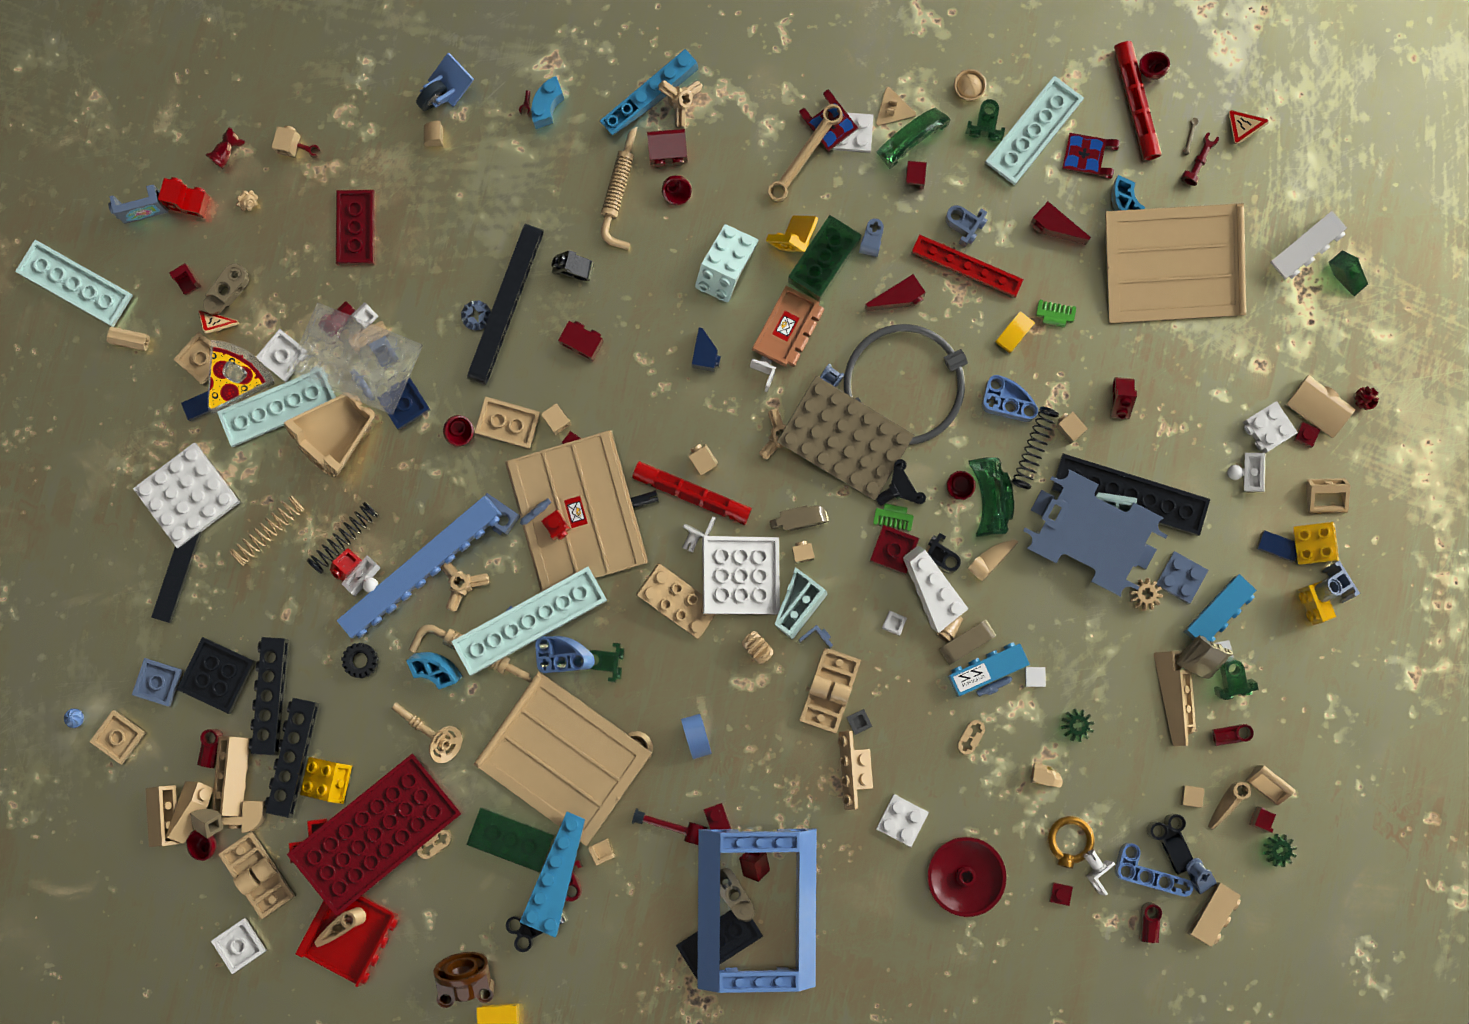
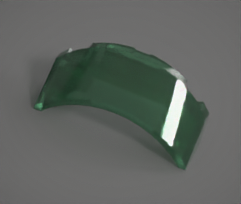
M932 108L894 134L877 150V154L888 168L892 169L897 165V160L901 157L903 158L909 150L933 132L936 133L938 129H945L951 119L937 108Z
M985 457L969 460V465L976 475L982 496V517L976 537L1006 534L1009 530L1008 521L1013 519V487L1008 472H1003L1001 468L1002 462L999 458Z

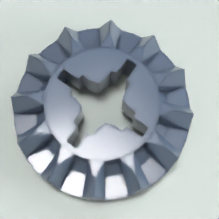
M480 300L470 301L464 305L461 311V320L467 328L481 330L485 328L491 310L486 303ZM474 308L478 313L481 312L478 316L479 322L474 317H471Z

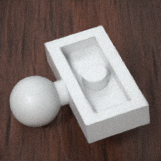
M1245 453V468H1241L1239 465L1230 466L1227 471L1229 478L1238 480L1244 476L1245 492H1265V453Z
M367 555L341 584L353 596H356L362 588L370 593L378 586L377 580L372 577L381 567Z

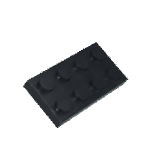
M732 910L720 916V964L763 937L753 919L748 922L738 920ZM698 931L676 945L696 979Z

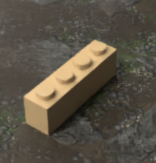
M219 736L211 809L219 812L221 816L242 817L250 738Z

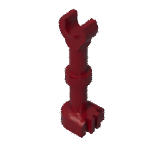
M1209 132L1204 136V146L1200 154L1196 156L1191 172L1188 170L1184 171L1181 177L1182 182L1191 186L1197 185L1199 181L1197 175L1201 167L1205 165L1206 157L1211 147L1218 143L1219 137H1216L1214 141H1210L1208 139Z

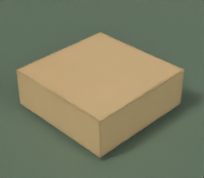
M1183 786L1181 805L1202 808L1204 788Z

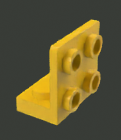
M793 215L785 235L782 233L768 234L766 241L781 251L805 252L812 233L816 228L818 218L816 216Z
M1334 522L1294 527L1299 565L1339 561Z
M1322 581L1299 589V599L1302 604H1305L1307 609L1306 617L1313 625L1336 617L1330 600L1322 602L1316 595L1315 587Z
M309 757L300 795L344 804L352 766Z

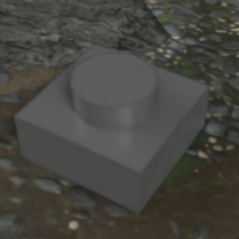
M864 709L846 717L854 735L873 727Z

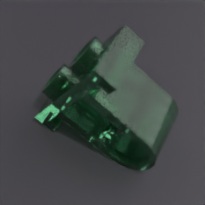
M987 99L981 104L976 126L971 125L972 121H968L965 134H969L973 138L985 137L994 142L1002 141L1005 128L1001 127V130H995L999 113V105L995 100ZM990 108L994 113L987 114L984 109Z
M613 643L612 646L616 648V652L590 650L592 655H597L599 658V662L593 665L591 670L611 672L613 675L612 678L608 677V682L617 683V679H621L622 668L619 667V662L623 660L625 648H621L622 644Z
M1229 657L1220 668L1224 689L1218 686L1214 687L1215 695L1223 700L1232 699L1234 695L1238 694L1243 696L1253 694V691L1259 690L1257 682L1253 679H1248L1247 683L1244 665L1233 657ZM1235 664V670L1229 672L1230 665Z

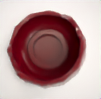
M956 471L947 480L948 493L954 499L965 500L975 492V480L966 471Z

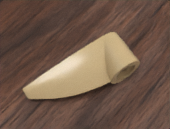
M1014 539L991 547L977 557L968 570L983 582L1017 545L1018 541Z
M1235 782L1229 787L1209 822V828L1212 830L1216 828L1236 809L1242 800L1250 796L1251 788L1247 783ZM1237 787H1242V792L1244 793L1238 795Z
M356 907L342 913L319 935L314 942L315 945L319 947L329 943L353 927L363 924L366 920L365 911L360 907Z

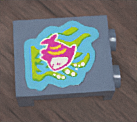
M154 184L146 186L149 197L122 204L115 196H109L110 203H108L111 214H114L124 224L168 213V209L158 200L160 190Z

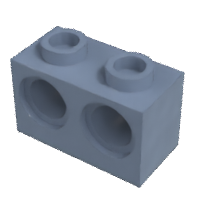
M486 493L485 496L501 512L502 515L499 519L504 516L509 519L507 525L501 526L498 522L492 527V530L499 535L502 533L508 535L520 516Z

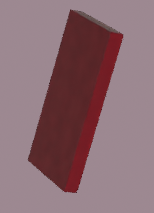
M336 190V265H374L375 191Z

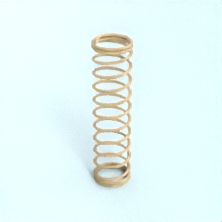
M293 496L288 497V499L296 508L298 513L294 511L291 507H289L285 502H283V505L288 510L292 518L288 516L285 512H283L279 507H277V510L283 516L286 523L282 521L279 517H277L274 513H271V515L277 521L281 529L274 523H272L268 518H265L274 530L275 534L271 532L268 528H266L262 523H260V526L263 528V530L266 532L270 539L265 537L256 528H254V531L258 534V536L261 538L264 544L259 542L250 533H248V535L253 540L258 549L249 544L245 539L242 540L250 549L252 554L248 553L239 544H237L238 548L242 551L247 560L242 558L235 550L231 549L229 551L231 555L242 566H244L246 562H249V559L245 553L254 557V552L251 548L259 552L260 548L257 543H259L262 546H266V543L262 537H264L268 541H272L271 536L268 532H270L274 536H277V532L274 527L283 531V527L280 524V522H282L285 525H289V522L286 519V517H288L291 520L295 519L291 511L297 515H300V511L303 512L305 510Z

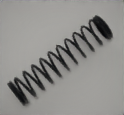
M1044 406L1040 407L1039 409L1040 412H1038V415L1041 418L1035 419V422L1038 425L1032 426L1035 432L1030 433V436L1033 439L1027 440V443L1030 446L1024 447V450L1027 453H1023L1021 455L1024 460L1019 461V464L1022 467L1016 468V471L1019 474L1014 475V479H1012L1011 481L1014 485L1024 489H1031L1032 487L1029 483L1015 478V476L1026 477L1030 480H1034V478L1026 476L1019 472L1018 469H1024L1033 473H1037L1035 470L1028 469L1027 467L1023 466L1020 462H1027L1036 466H1040L1035 462L1029 461L1023 455H1030L1038 459H1042V457L1034 455L1027 451L1026 448H1033L1041 452H1045V450L1031 445L1029 441H1036L1041 444L1048 445L1046 442L1037 440L1031 434H1039L1046 438H1051L1049 435L1038 432L1034 427H1042L1049 431H1053V429L1039 424L1037 420H1045L1049 423L1056 424V422L1049 419H1045L1040 415V413H1043L1045 415L1057 418L1059 417V413L1054 409Z
M366 502L362 503L363 506H360V508L369 518V520L357 511H354V513L360 519L363 525L357 522L352 517H349V519L355 525L358 531L346 522H343V524L350 531L353 537L341 528H338V530L341 532V534L345 537V539L348 542L344 541L338 535L333 533V536L336 538V540L340 543V545L343 548L335 544L330 539H327V541L331 544V546L335 549V551L338 554L333 552L324 544H322V547L326 550V552L330 555L332 559L324 555L319 550H316V552L321 556V558L325 561L327 565L322 563L313 555H311V558L313 560H311L310 558L307 559V562L319 574H322L324 572L320 564H322L325 567H329V564L325 560V558H327L330 561L334 560L330 552H332L336 556L340 555L335 546L345 551V547L340 542V540L347 545H351L349 539L345 536V534L350 538L356 540V536L350 530V528L354 530L356 533L362 534L361 530L355 524V522L361 527L367 529L366 524L360 517H362L367 522L372 523V519L365 511H367L372 516L378 518L379 514Z

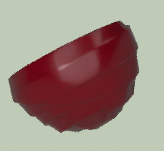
M1149 52L1140 59V72L1148 79L1158 80L1164 77L1170 70V59L1162 52Z
M673 175L663 182L662 195L669 203L680 205L687 202L691 197L692 186L686 178Z
M461 415L450 417L443 427V435L446 441L457 447L468 444L474 434L473 425L470 420Z
M196 830L192 831L186 840L188 853L196 860L205 861L210 859L217 848V842L213 835L207 839Z

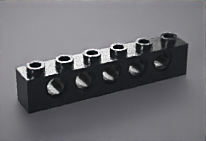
M262 637L258 643L260 660L256 663L258 680H255L254 691L257 693L256 699L253 700L252 704L255 714L254 719L251 720V730H253V736L249 740L251 754L279 756L278 745L281 734L289 640L285 638ZM274 652L276 658L274 662L270 663L268 655ZM269 672L274 674V679L271 682L266 680V675ZM267 691H270L272 698L267 702L264 699V695ZM266 710L270 712V718L267 721L262 717ZM263 730H267L269 733L266 740L261 739V732Z
M293 698L288 704L287 712L289 716L288 720H285L283 724V732L285 733L283 739L279 742L278 751H280L279 758H276L273 767L276 771L274 778L270 780L269 789H271L270 796L266 798L264 805L268 814L293 818L319 703ZM298 714H302L304 716V721L302 724H297L296 722V716ZM294 733H298L299 741L294 744L291 737ZM289 752H293L295 755V759L291 763L287 761ZM285 771L290 773V779L287 782L282 779ZM281 790L286 793V798L283 801L278 799V793Z

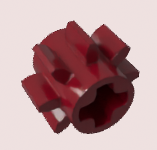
M1368 386L1360 388L1354 397L1356 400L1355 404L1360 409L1370 410L1375 408L1380 399L1377 397L1378 392L1374 388L1370 389Z

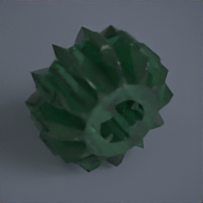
M1073 709V715L1070 712H1066V716L1069 719H1061L1062 722L1066 723V725L1061 726V729L1068 730L1064 733V736L1066 737L1071 734L1070 741H1074L1077 737L1078 742H1082V736L1088 739L1089 735L1087 732L1093 733L1094 731L1092 728H1089V725H1094V721H1087L1091 718V715L1088 714L1084 717L1085 710H1081L1078 715L1077 709ZM1076 720L1082 724V727H1079V731L1073 727Z
M1274 834V839L1268 837L1267 840L1270 844H1263V847L1268 848V851H1263V855H1269L1266 861H1273V866L1275 867L1279 864L1281 867H1285L1286 862L1292 864L1293 862L1290 857L1296 858L1297 856L1295 853H1292V850H1296L1297 846H1290L1294 840H1287V835L1282 834L1281 838L1279 834ZM1279 847L1283 848V851L1280 853L1276 852Z

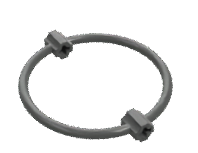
M897 324L881 328L861 341L850 356L844 375V393L853 397L851 379L854 366L863 350L876 339L894 332H913L932 339L948 354L943 358L949 371H956L957 395L954 405L945 420L933 430L913 437L909 445L923 443L942 433L957 416L964 399L965 378L962 366L968 364L967 358L962 349L954 351L946 340L927 328L911 324Z

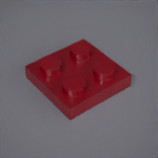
M883 525L870 562L906 575L908 569L903 557L917 546L919 538Z

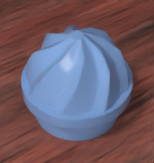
M70 709L64 715V722L70 728H77L84 721V715L79 709Z

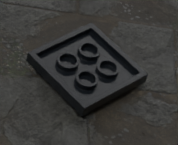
M202 637L176 690L227 714H231L256 661Z

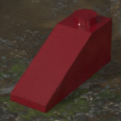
M1049 201L1045 203L1031 221L1033 228L1039 233L1043 232L1045 235L1084 245L1091 239L1086 232Z
M912 274L866 303L865 309L866 311L909 307L912 304L916 306L924 301L923 297L926 292L915 275Z

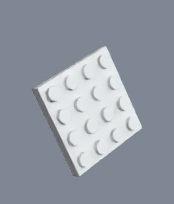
M195 442L133 488L176 548L181 547L240 503Z
M703 536V614L778 615L780 611L779 537Z

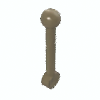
M1193 118L1190 122L1192 125L1186 148L1183 149L1185 155L1190 154L1189 148L1194 129L1199 122L1197 118Z

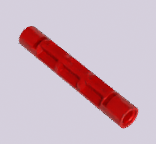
M1124 41L1116 44L1114 49L1128 97L1144 161L1159 158L1162 153L1153 125L1132 41Z
M641 461L637 463L632 475L634 480L646 485L650 483L653 488L723 517L729 516L730 520L742 525L746 524L752 510L749 506Z

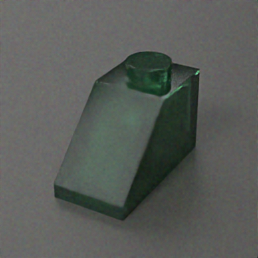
M1342 250L1329 261L1334 276L1351 295L1356 296L1368 285L1357 257Z

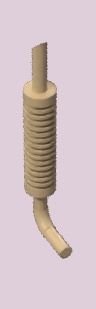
M638 127L629 131L624 150L618 151L601 214L605 216L601 227L602 239L609 245L629 250L630 243L611 237L609 235L611 220L616 219L618 216L631 165L634 160L631 149Z
M424 625L416 632L408 650L415 653L423 636L427 633H433L443 638L444 645L450 648L453 647L456 650L451 641L459 638L462 634L459 635L458 632L456 633L452 629L446 632L434 625ZM504 657L490 665L491 669L494 668L495 671L498 669V672L501 674L508 671L530 683L532 681L529 673L509 664L511 659L508 657Z

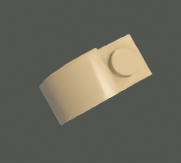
M243 801L242 817H223L222 824L228 825V829H240V825H242L241 833L257 830L266 818L265 801Z

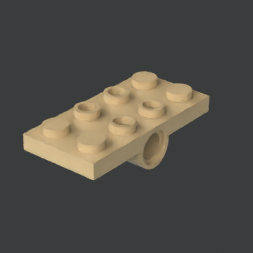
M660 563L655 566L636 593L638 597L697 639L700 638L716 615L703 614V595Z
M824 648L800 718L801 722L835 734L837 733L861 662L860 659Z
M249 832L218 854L233 876L236 887L247 897L261 919H264L295 897V894L253 832Z

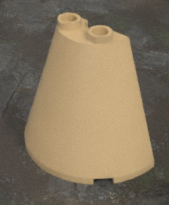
M347 392L284 422V425L292 439L296 438L297 447L321 471L336 477L376 415L371 408H363L361 406L362 401L357 396H352Z

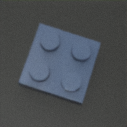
M1174 551L1157 580L1156 586L1190 604L1208 569Z
M144 658L132 695L170 707L183 670Z

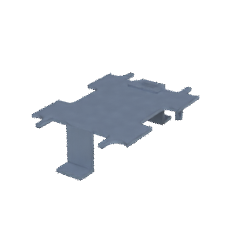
M1070 469L1068 476L1064 479H1057L1052 476L1050 480L1062 485L1063 490L1057 500L1053 495L1041 490L1031 511L1041 515L1045 523L1041 531H1036V533L1024 528L1023 531L1032 537V544L1027 549L1055 563L1058 562L1061 555L1066 554L1094 568L1095 575L1091 582L1120 597L1125 587H1133L1138 590L1140 586L1126 580L1133 566L1136 567L1138 565L1147 569L1157 549L1146 544L1151 532L1165 539L1168 535L1161 532L1158 528V524L1163 517L1136 503L1132 504L1129 511L1124 512L1095 497V491L1099 484ZM1056 504L1062 508L1056 520L1053 521L1048 516Z

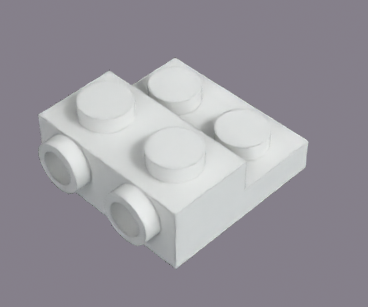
M1277 401L1243 422L1245 424V431L1253 436L1257 449L1263 451V453H1267L1298 433Z

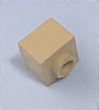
M806 541L795 543V547H792L795 564L814 560L811 543L807 544Z

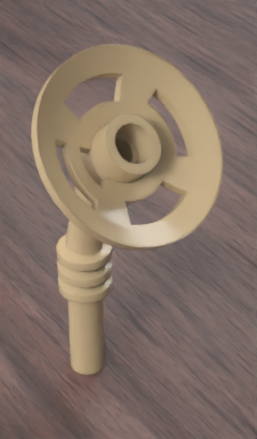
M397 703L393 705L391 709L407 720L409 725L412 724V728L415 727V730H420L431 739L429 754L435 762L445 763L457 755L462 745V734L456 727L446 726L435 733L423 724V720L420 721V718H416V715L413 716ZM448 731H453L455 737H453L452 734H450ZM451 744H454L452 750L446 754L445 751L450 748ZM433 750H434L436 753L440 754V756H439V757L436 756V755L434 754Z

